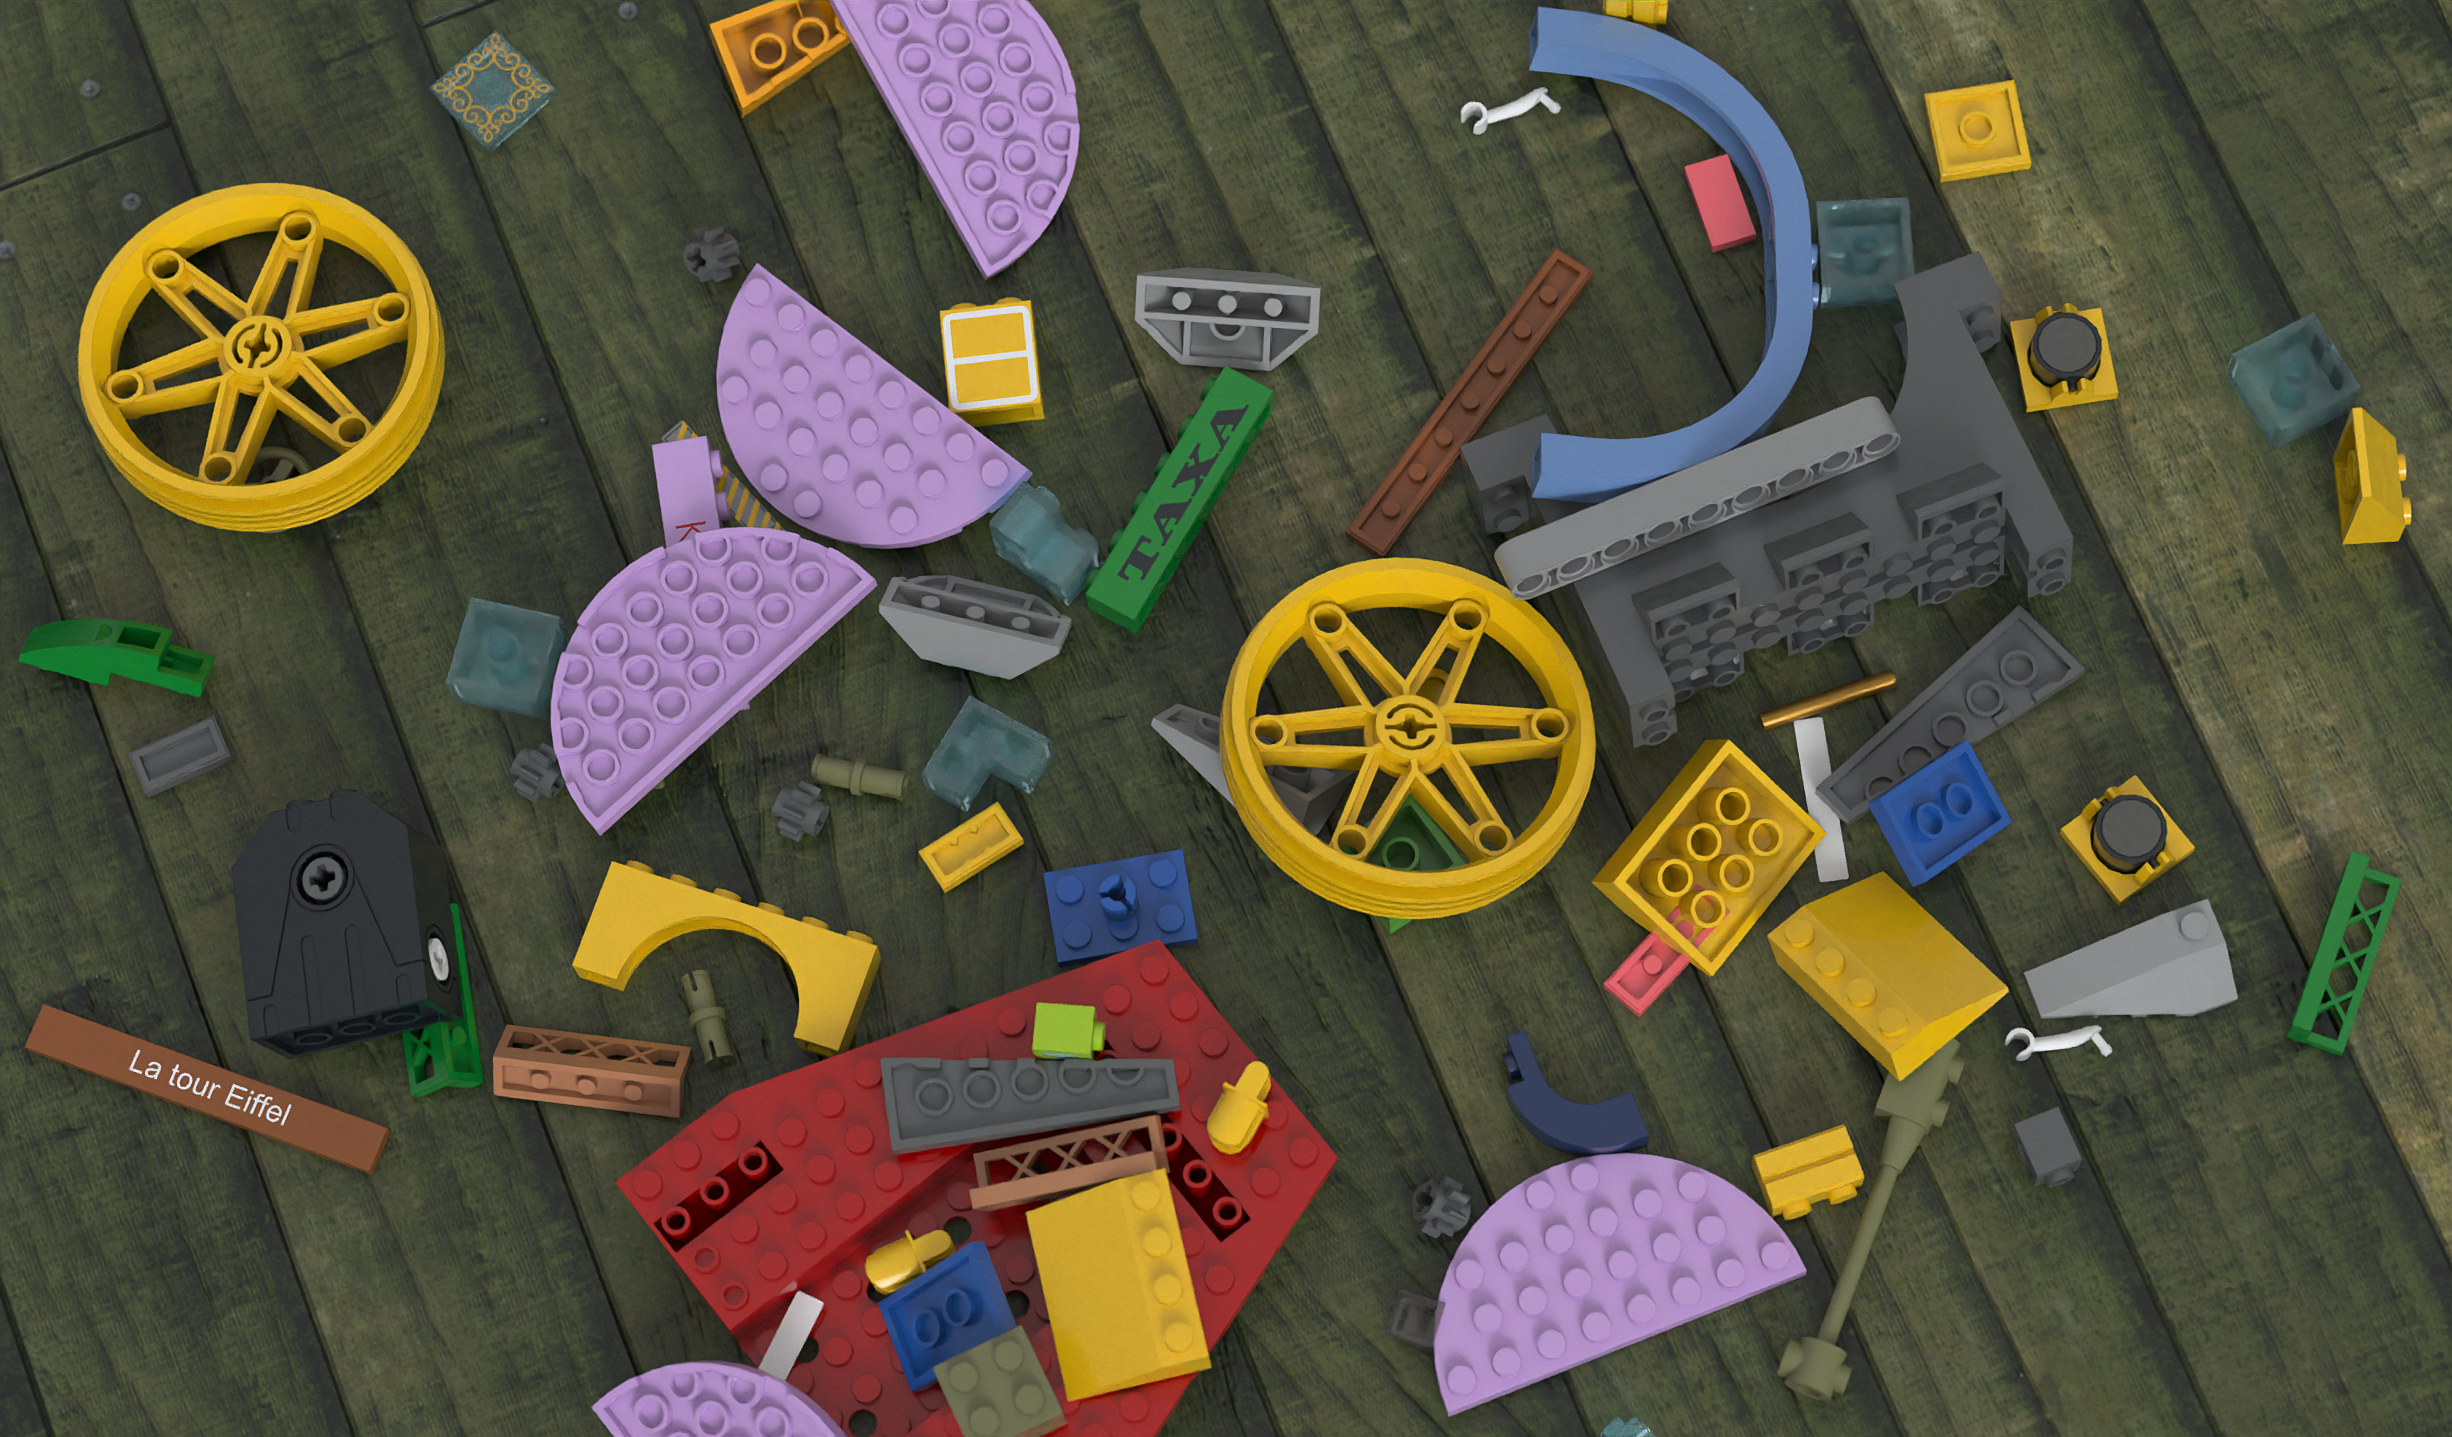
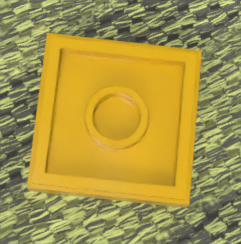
M2014 80L1924 94L1923 101L1940 183L2030 169L2031 158Z

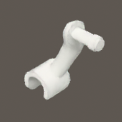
M1540 87L1516 101L1487 110L1479 102H1469L1461 109V123L1465 122L1470 116H1478L1481 120L1475 124L1473 133L1480 135L1487 129V124L1523 114L1539 102L1549 108V111L1553 114H1557L1561 107L1560 104L1554 102L1546 95L1547 88Z
M2097 1025L2087 1026L2068 1033L2034 1038L2027 1029L2016 1028L2008 1034L2004 1044L2008 1045L2015 1039H2021L2027 1044V1049L2017 1055V1061L2027 1060L2032 1052L2079 1046L2090 1039L2093 1040L2100 1049V1053L2105 1057L2112 1052V1047L2099 1034L2102 1028Z

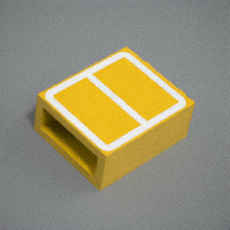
M1004 298L998 300L994 305L985 306L960 303L952 306L950 310L940 311L949 409L972 427L1045 419L1035 321L1031 300L1022 301L1019 298Z

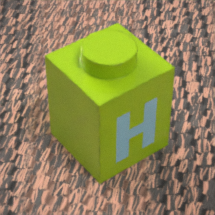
M1037 1002L1032 1047L1036 1061H1065V1058L1094 1060L1095 1051H1103L1105 1022H1098L1094 1006Z

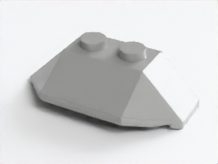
M1192 267L1138 273L1135 321L1143 329L1145 328L1179 364L1225 367L1226 365L1230 368L1271 371L1318 333L1321 286L1276 273Z
M951 575L919 576L909 580L905 577H892L879 604V613L921 659L1009 680L1057 656L1068 635L1072 622L1071 618L1061 615L1055 607L1039 596Z

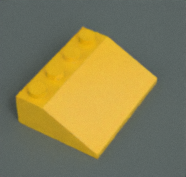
M1729 739L1705 740L1592 880V883L1626 915L1650 933L1654 932L1657 934L1662 942L1680 955L1684 954L1690 959L1689 962L1705 974L1713 976L1827 832ZM1699 884L1705 890L1693 889ZM1702 896H1705V897L1709 898L1712 902H1714L1713 905H1714L1715 907H1713V906H1712L1708 901H1706ZM1679 905L1680 915L1670 924L1666 918ZM1727 908L1730 913L1724 918ZM1681 921H1686L1694 927V933L1688 939L1675 929V926ZM1717 926L1697 948L1691 944L1705 928Z
M1884 871L1802 906L1767 935L1777 964L1899 1082L2009 992L2008 987Z
M1165 1168L1117 1179L1026 1212L1068 1402L1212 1368Z

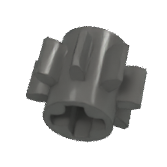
M721 225L712 229L704 226L691 231L694 241L683 246V258L687 269L692 274L699 276L700 282L713 279L716 283L731 277L732 273L729 267L739 264L740 261L738 259L739 246L735 238L731 234L724 232Z
M545 742L540 744L537 751L530 746L524 747L516 756L510 769V776L517 779L513 785L517 789V793L534 803L538 801L541 794L549 799L554 798L565 783L554 747Z
M801 780L797 790L789 786H785L781 790L771 813L773 818L779 820L777 828L780 829V834L797 842H800L804 833L813 837L817 836L827 819L830 808L828 804L821 802L824 794H821L822 789Z
M1444 1176L1441 1182L1430 1178L1429 1182H1425L1417 1188L1412 1197L1411 1209L1413 1212L1412 1218L1421 1222L1420 1231L1435 1238H1438L1441 1232L1451 1237L1454 1232L1460 1231L1466 1225L1470 1217L1471 1206L1469 1203L1470 1196L1461 1192L1463 1184Z

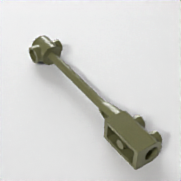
M1954 1038L1901 1082L1888 1072L1873 1115L1874 1120L1888 1124L1882 1152H1880L1878 1165L1880 1168L1817 1338L1803 1336L1800 1342L1790 1338L1777 1375L1786 1378L1784 1382L1786 1386L1800 1394L1822 1401H1830L1834 1391L1844 1394L1853 1367L1844 1364L1847 1353L1835 1346L1897 1176L1901 1174L1923 1137L1929 1134L1931 1126L1934 1125L1941 1128L1951 1103V1101L1942 1098L1948 1081L1958 1084L1967 1057L1958 1054L1961 1044Z

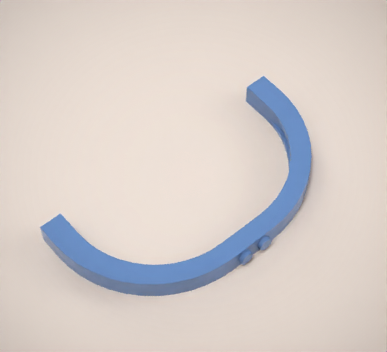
M1538 7L1529 31V70L1585 76L1626 85L1652 95L1692 119L1725 150L1739 169L1750 189L1762 226L1766 307L1765 346L1759 369L1746 387L1734 399L1711 416L1691 426L1646 438L1603 439L1551 433L1540 434L1532 455V497L1602 503L1763 438L1775 423L1787 402L1808 352L1813 324V310H1816L1819 301V283L1813 282L1812 271L1815 270L1817 265L1818 246L1811 243L1808 198L1802 175L1793 153L1777 125L1762 105L1741 83L1718 64L1695 49L1643 25L1611 16Z

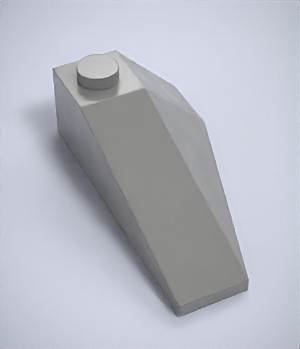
M1179 703L1153 717L1151 726L1235 807L1223 774L1220 758V717ZM1258 737L1259 741L1264 744L1272 745L1274 742L1270 737ZM1283 765L1264 766L1274 790L1284 805L1314 835L1320 832L1353 781L1356 773L1354 770Z
M2208 899L2164 913L2023 973L2040 1019L2098 1018L2099 1015L2147 1017L2150 1014L2194 1016L2235 1002L2238 999L2226 942Z

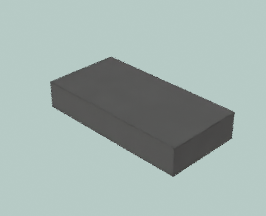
M214 715L128 753L143 791L148 798L234 760L218 720Z

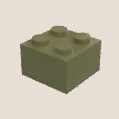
M1022 1325L932 1367L964 1437H1041L1067 1424L1063 1411Z

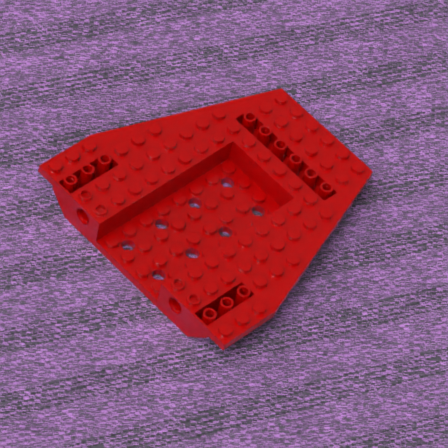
M1159 939L733 1092L615 1183L757 1368H759L797 1291H801L824 1303L807 1339H812L818 1343V1355L809 1363L795 1361L785 1381L819 1405L847 1437H856L851 1433L850 1426L854 1417L861 1413H870L877 1419L876 1430L868 1437H964L939 1382L924 1391L911 1392L878 1303L873 1302L869 1298V1290L872 1283L867 1276L865 1268L869 1255H872L876 1250L906 1237V1230H909L912 1239L915 1240L936 1230L945 1231L950 1223L957 1220L965 1221L971 1226V1235L966 1242L953 1244L955 1252L971 1242L984 1241L1006 1299L1013 1294H1023L1030 1300L1028 1312L1020 1318H1014L1017 1327L1022 1325L1067 1421L1066 1425L1041 1437H1157L1180 1402L1184 1391L1192 1379L1196 1378L1199 1371L1069 1402L1067 1399L1026 1212L1078 1193L987 1212L972 1208L969 1191L979 1188L973 1155L975 1153L1152 1115L894 1155L891 1146L880 1058H941V1060L988 1058L989 1060L1017 1061V1058H1035L1032 1047L1037 1002L1095 1007L1098 1022H1105V1043L1103 1051H1095L1094 1061L1104 1059H1173L1181 1110L1154 1115L1160 1116L1170 1171V1173H1167V1178L1208 1354H1210L1264 1275L1266 1267L1276 1252H1279L1289 1237L1288 1234L1303 1211L1307 1210L1338 1163V1157L1271 1075V1088L1263 1101L1267 1104L1269 1117L1263 1118L1248 1145L1243 1147L1239 1153L1234 1154L1222 1153L1213 1146L1208 1134L1207 1121L1224 1091L1223 1083L1226 1082L1236 1087L1246 1067L1250 1063L1259 1060ZM1149 1128L1133 1131L1122 1149L1130 1155L1152 1151ZM1119 1135L1109 1136L1106 1138L1111 1142L1115 1143ZM1097 1139L1086 1142L1076 1159L1085 1165L1102 1162L1110 1148ZM1074 1144L1060 1148L1069 1153ZM1048 1149L1041 1151L1035 1162L1045 1165L1047 1173H1051L1059 1169L1064 1158L1053 1150ZM1028 1154L1016 1156L1015 1158L1024 1162ZM1006 1159L988 1162L992 1185L1012 1181L1019 1170L1018 1167Z

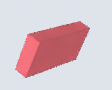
M1728 154L1684 166V175L1711 252L1714 253L1756 240V232Z

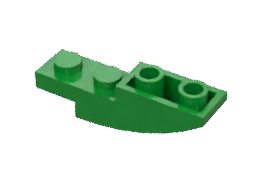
M95 618L58 621L33 627L19 654L18 662L104 686H109L114 674L135 681L146 682L200 698L213 672L215 656L171 644L173 629L127 620Z

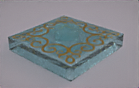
M497 30L429 87L432 95L489 152H492L557 95L555 88Z

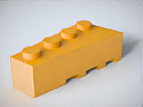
M774 0L712 23L709 27V35L742 117L851 43L828 0Z

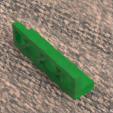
M2351 851L2345 863L2286 1036L2342 1056L2402 881L2400 878L2368 868L2367 865L2370 857ZM2362 880L2388 889L2383 904L2365 911L2357 896ZM2354 907L2358 915L2350 918ZM2379 914L2374 928L2370 917ZM2362 922L2371 939L2369 946L2351 954L2343 940L2345 930L2352 925ZM2340 951L2343 958L2335 961L2337 953ZM2365 957L2359 971L2355 961ZM2347 965L2356 984L2354 990L2336 998L2328 980L2331 971ZM2325 994L2328 999V1002L2320 1005L2323 995ZM2350 1000L2345 1014L2340 1004ZM2331 1008L2333 1009L2341 1024L2337 1040L2311 1032L2317 1014Z
M450 903L459 974V980L457 981L460 982L464 1019L449 1023L438 1022L424 1028L422 1034L419 1033V1030L402 1032L411 1096L423 1097L445 1086L472 1088L484 1083L458 904ZM428 1055L432 1056L434 1076L426 1079L424 1065Z

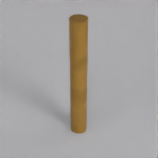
M1892 669L1758 713L1763 731L1895 688L1897 687L1896 678Z

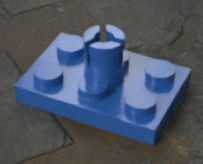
M1968 739L1953 745L1867 803L1912 887L1925 883L2012 823Z
M1183 849L1043 873L1059 967L1099 961L1157 939L1167 949L1199 943Z
M984 1241L969 1243L878 1303L911 1392L924 1391L939 1382L932 1367L1017 1327Z

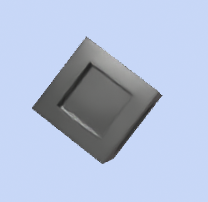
M2059 1107L2013 1125L2010 1137L2033 1187L2046 1183L2048 1188H2054L2075 1177L2073 1171L2078 1170L2082 1157Z

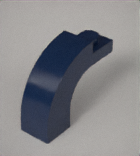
M1525 1030L1507 1037L1508 1052L1501 1054L1510 1080L1519 1079L1520 1082L1506 1087V1099L1518 1121L1536 1139L1559 1152L1580 1158L1601 1154L1631 1153L1648 1146L1649 1134L1632 1091L1595 1104H1580L1569 1101L1554 1092L1545 1081Z

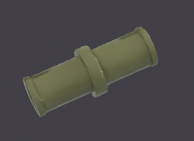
M817 754L812 765L811 780L815 784L821 783L850 789L852 795L863 796L866 792L902 801L908 790L909 772L870 765V761L863 758H858L854 762Z
M696 970L692 972L695 980H691L689 974L684 975L680 979L691 1011L688 1021L691 1030L697 1032L705 1059V1066L707 1068H718L723 1066L720 1058H724L726 1064L731 1063L735 1059L724 1027L727 1017L724 1008L718 1006L710 979V972L708 970Z

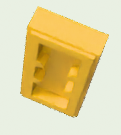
M996 802L918 852L943 892L947 893L1024 844V841L999 802Z

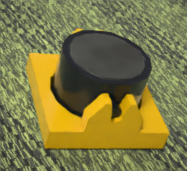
M2067 303L2060 310L2053 311L2051 306H2047L2037 312L2035 318L2011 321L2008 328L2025 412L2117 399L2118 388L2101 308L2078 311L2076 306Z
M2136 775L2118 788L2117 786L2108 788L2100 799L2094 798L2083 809L2082 814L2061 828L2059 833L2118 906L2185 859L2195 849L2193 844Z

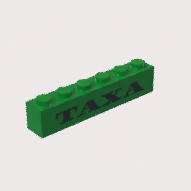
M1226 365L1218 378L1212 376L1206 383L1200 396V400L1203 403L1195 416L1188 414L1182 422L1177 434V438L1180 440L1172 454L1165 452L1160 458L1154 471V476L1157 478L1150 490H1142L1135 499L1131 508V514L1134 516L1125 530L1119 528L1113 535L1107 549L1110 555L1103 567L1096 566L1086 580L1084 591L1087 592L1086 598L1089 609L1136 635L1275 408L1274 392L1272 389Z

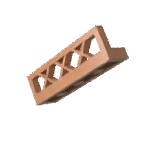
M506 1025L493 1055L494 1095L680 1118L684 1108V1078L692 1060V1047ZM513 1043L534 1045V1047L528 1049L513 1048L512 1046ZM567 1049L581 1051L574 1055L560 1053ZM613 1055H620V1056H626V1057H627V1058H625V1059H623V1060H620V1061H619V1060L607 1059V1057H610V1056H613ZM669 1061L676 1062L675 1067L654 1065L653 1063Z
M1152 1115L975 1153L973 1155L979 1188L969 1191L972 1208L988 1212L1086 1191L1117 1179L1165 1168L1166 1174L1170 1173L1160 1116ZM1149 1128L1152 1151L1130 1155L1122 1149L1133 1131ZM1119 1135L1115 1143L1111 1142L1106 1138L1109 1136ZM1097 1139L1110 1148L1102 1162L1085 1165L1076 1159L1086 1142ZM1074 1144L1069 1153L1060 1148ZM1051 1149L1064 1158L1056 1172L1040 1175L1031 1169L1041 1151ZM1028 1154L1024 1162L1015 1158L1016 1156ZM1006 1159L1019 1168L1012 1181L992 1185L988 1162Z

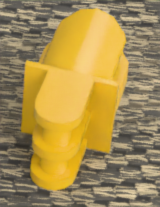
M1259 1061L1250 1063L1243 1072L1236 1087L1226 1082L1223 1083L1224 1091L1207 1121L1211 1142L1222 1153L1234 1154L1242 1151L1243 1147L1248 1145L1263 1118L1269 1117L1267 1104L1263 1101L1270 1091L1271 1081L1269 1069L1264 1063Z
M906 1230V1237L876 1250L872 1255H869L865 1268L874 1288L884 1295L893 1294L954 1254L955 1247L948 1233L943 1230H936L913 1240L909 1230Z

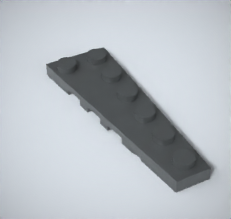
M2019 604L1816 787L1815 794L1849 826L1871 812L1867 803L1953 745L1967 739L1972 747L2078 680L2084 674L2085 668Z
M880 1058L891 1146L894 1155L1181 1110L1173 1059H1104L1094 1061L1092 1059L1065 1058V1061H1036L1035 1058H1017V1061L989 1060L988 1058H969V1060Z

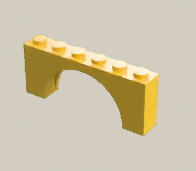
M628 860L626 865L611 862L572 964L580 978L624 991L629 978L642 960L670 939L685 933L704 929H725L741 932L764 942L775 950L788 964L795 976L799 994V1016L794 1038L798 1047L828 1058L848 1051L882 959L878 947L873 945L874 940L855 931H847L846 936L829 931L830 926L812 917L805 916L802 922L785 917L786 912L768 903L760 902L758 907L741 903L742 898L724 889L716 888L714 893L698 889V884L695 881L684 876L672 874L670 879L654 875V870L651 867L640 862Z

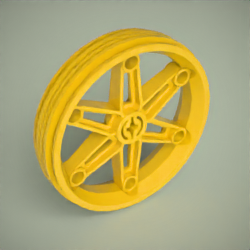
M286 183L237 185L195 197L170 209L139 231L117 253L95 286L85 311L79 341L78 380L88 419L106 454L118 471L149 499L179 516L219 529L261 532L282 530L319 521L353 506L373 493L405 463L429 426L437 405L444 375L445 336L440 311L428 279L418 260L407 245L388 226L367 210L345 198L308 186ZM279 231L247 304L186 261L187 258L203 249L235 237L259 232ZM309 234L305 239L294 240L299 235ZM324 238L338 242L362 255L387 278L397 293H387L377 298L308 310L318 262L323 250ZM288 262L298 263L285 319L266 316ZM177 272L171 278L162 279L168 273ZM153 288L202 341L132 369L117 372L120 347L128 324L143 298ZM194 289L238 322L229 330L225 337L185 297L191 290ZM402 314V316L395 321H387L388 318L393 315ZM368 322L369 329L305 351L301 337ZM408 340L406 363L397 391L384 414L373 426L322 371L390 344ZM219 361L223 374L221 376L156 391L155 383ZM299 375L340 416L333 424H330L286 391ZM130 391H137L133 396L121 399L124 394ZM239 394L256 396L258 399L235 453L225 451ZM216 402L198 477L187 474L157 457L137 438L126 422L127 419L133 420L145 415ZM277 409L341 454L324 466L294 478L264 484L244 485ZM354 435H364L357 442H347ZM223 473H230L225 480L214 482L217 476Z
M1395 557L1351 563L1327 571L1290 592L1266 613L1249 634L1232 666L1221 706L1219 752L1228 790L1242 822L1265 854L1287 875L1321 897L1352 910L1396 919H1428L1465 913L1485 906L1509 894L1531 879L1553 858L1573 829L1588 793L1595 765L1596 734L1589 693L1571 651L1549 622L1528 602L1515 599L1508 588L1466 568L1433 560ZM1408 607L1433 611L1447 616L1405 680L1352 624L1345 614L1371 608ZM1456 623H1466L1473 629H1462ZM1317 626H1328L1335 632L1325 633L1318 629ZM1483 632L1499 642L1520 661L1538 685L1548 708L1531 709L1455 703ZM1303 636L1307 647L1314 653L1346 707L1283 715L1267 714L1256 717L1257 700L1266 677L1281 655ZM1448 647L1458 652V655L1436 706L1426 698L1417 696V694ZM1347 649L1389 698L1373 707L1339 653ZM1451 727L1518 730L1519 738L1452 744ZM1362 729L1364 747L1296 744L1295 736ZM1538 730H1549L1556 737H1546ZM1258 737H1270L1276 744H1264L1259 741ZM1558 757L1555 784L1549 800L1534 822L1514 840L1510 829L1501 820L1469 767ZM1283 765L1360 771L1329 845L1309 831L1284 805L1274 790L1264 766ZM1442 767L1477 822L1469 826L1426 776ZM1379 768L1384 773L1399 779L1369 827L1365 828L1356 824V821ZM1410 794L1465 853L1471 863L1442 870L1409 871L1378 866L1367 861ZM1491 842L1499 847L1500 850L1490 851L1482 846L1481 843ZM1339 847H1353L1359 854H1346Z

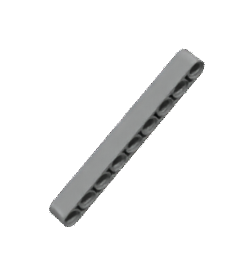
M1875 396L1861 398L1514 537L1498 547L1494 554V559L1515 599L1527 600L1880 459L1897 448L1901 437L1880 398Z

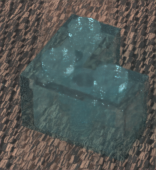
M1023 480L989 522L996 553L1069 606L1084 588L1091 571L1096 566L1101 567L1103 565L1101 552L1098 548L1100 543L1085 529L1079 527L1074 531L1063 522L1064 517L1058 506L1060 501L1052 492L1040 485L1035 489Z
M969 695L923 770L922 777L927 791L967 812L990 773L1032 794L1055 755L1050 738Z

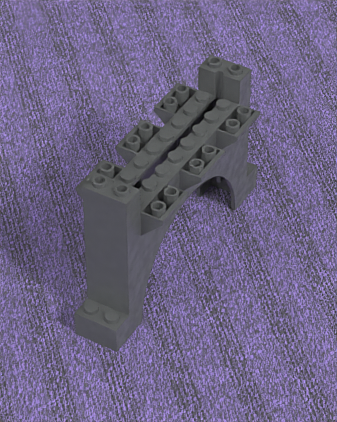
M1979 251L1893 283V289L1904 318V322L1893 325V331L1901 348L1906 367L1900 394L1889 416L1901 437L1900 443L1895 450L1880 459L1832 477L1816 488L1794 498L1755 508L1560 587L1633 748L1644 744L1649 746L1660 744L1667 740L1671 734L1678 732L1676 713L1673 709L1675 703L1686 701L1695 692L1713 685L1716 687L1728 685L1735 681L1739 675L1745 674V651L1753 648H1768L1781 639L1786 654L1789 657L1800 652L1803 654L1815 652L1823 647L1826 642L1842 636H1857L1863 633L1869 626L1875 624L1874 602L1884 598L1896 599L1904 596L1911 590L1917 607L1929 603L1940 604L1946 602L1957 592L1973 586L1976 588L1988 586L1995 582L1998 577L2004 575L2005 555L2027 598L2038 594L2050 595L2056 593L2067 583L2071 582L2073 535L1980 353L1989 350L1994 344L2000 342L2001 293ZM1547 413L1460 446L1466 492L1486 536L1498 531L1508 532L1514 530L1527 520H1530L1533 529H1537L1599 504L1532 497V455L1540 434H1558Z

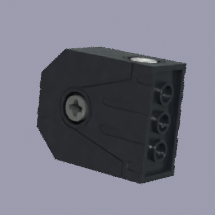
M355 789L336 790L330 793V798L315 802L309 799L294 800L286 804V809L270 812L231 867L245 998L248 1001L246 1002L250 1040L288 1059H293L311 1053H319L350 1044L423 1029L438 1022L449 1023L464 1019L460 982L457 981L459 980L443 848Z

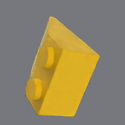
M2362 407L2352 408L2333 455L2342 545L2399 541L2405 525L2411 524L2409 497H2402L2400 482L2406 480L2404 453L2397 454L2396 438Z

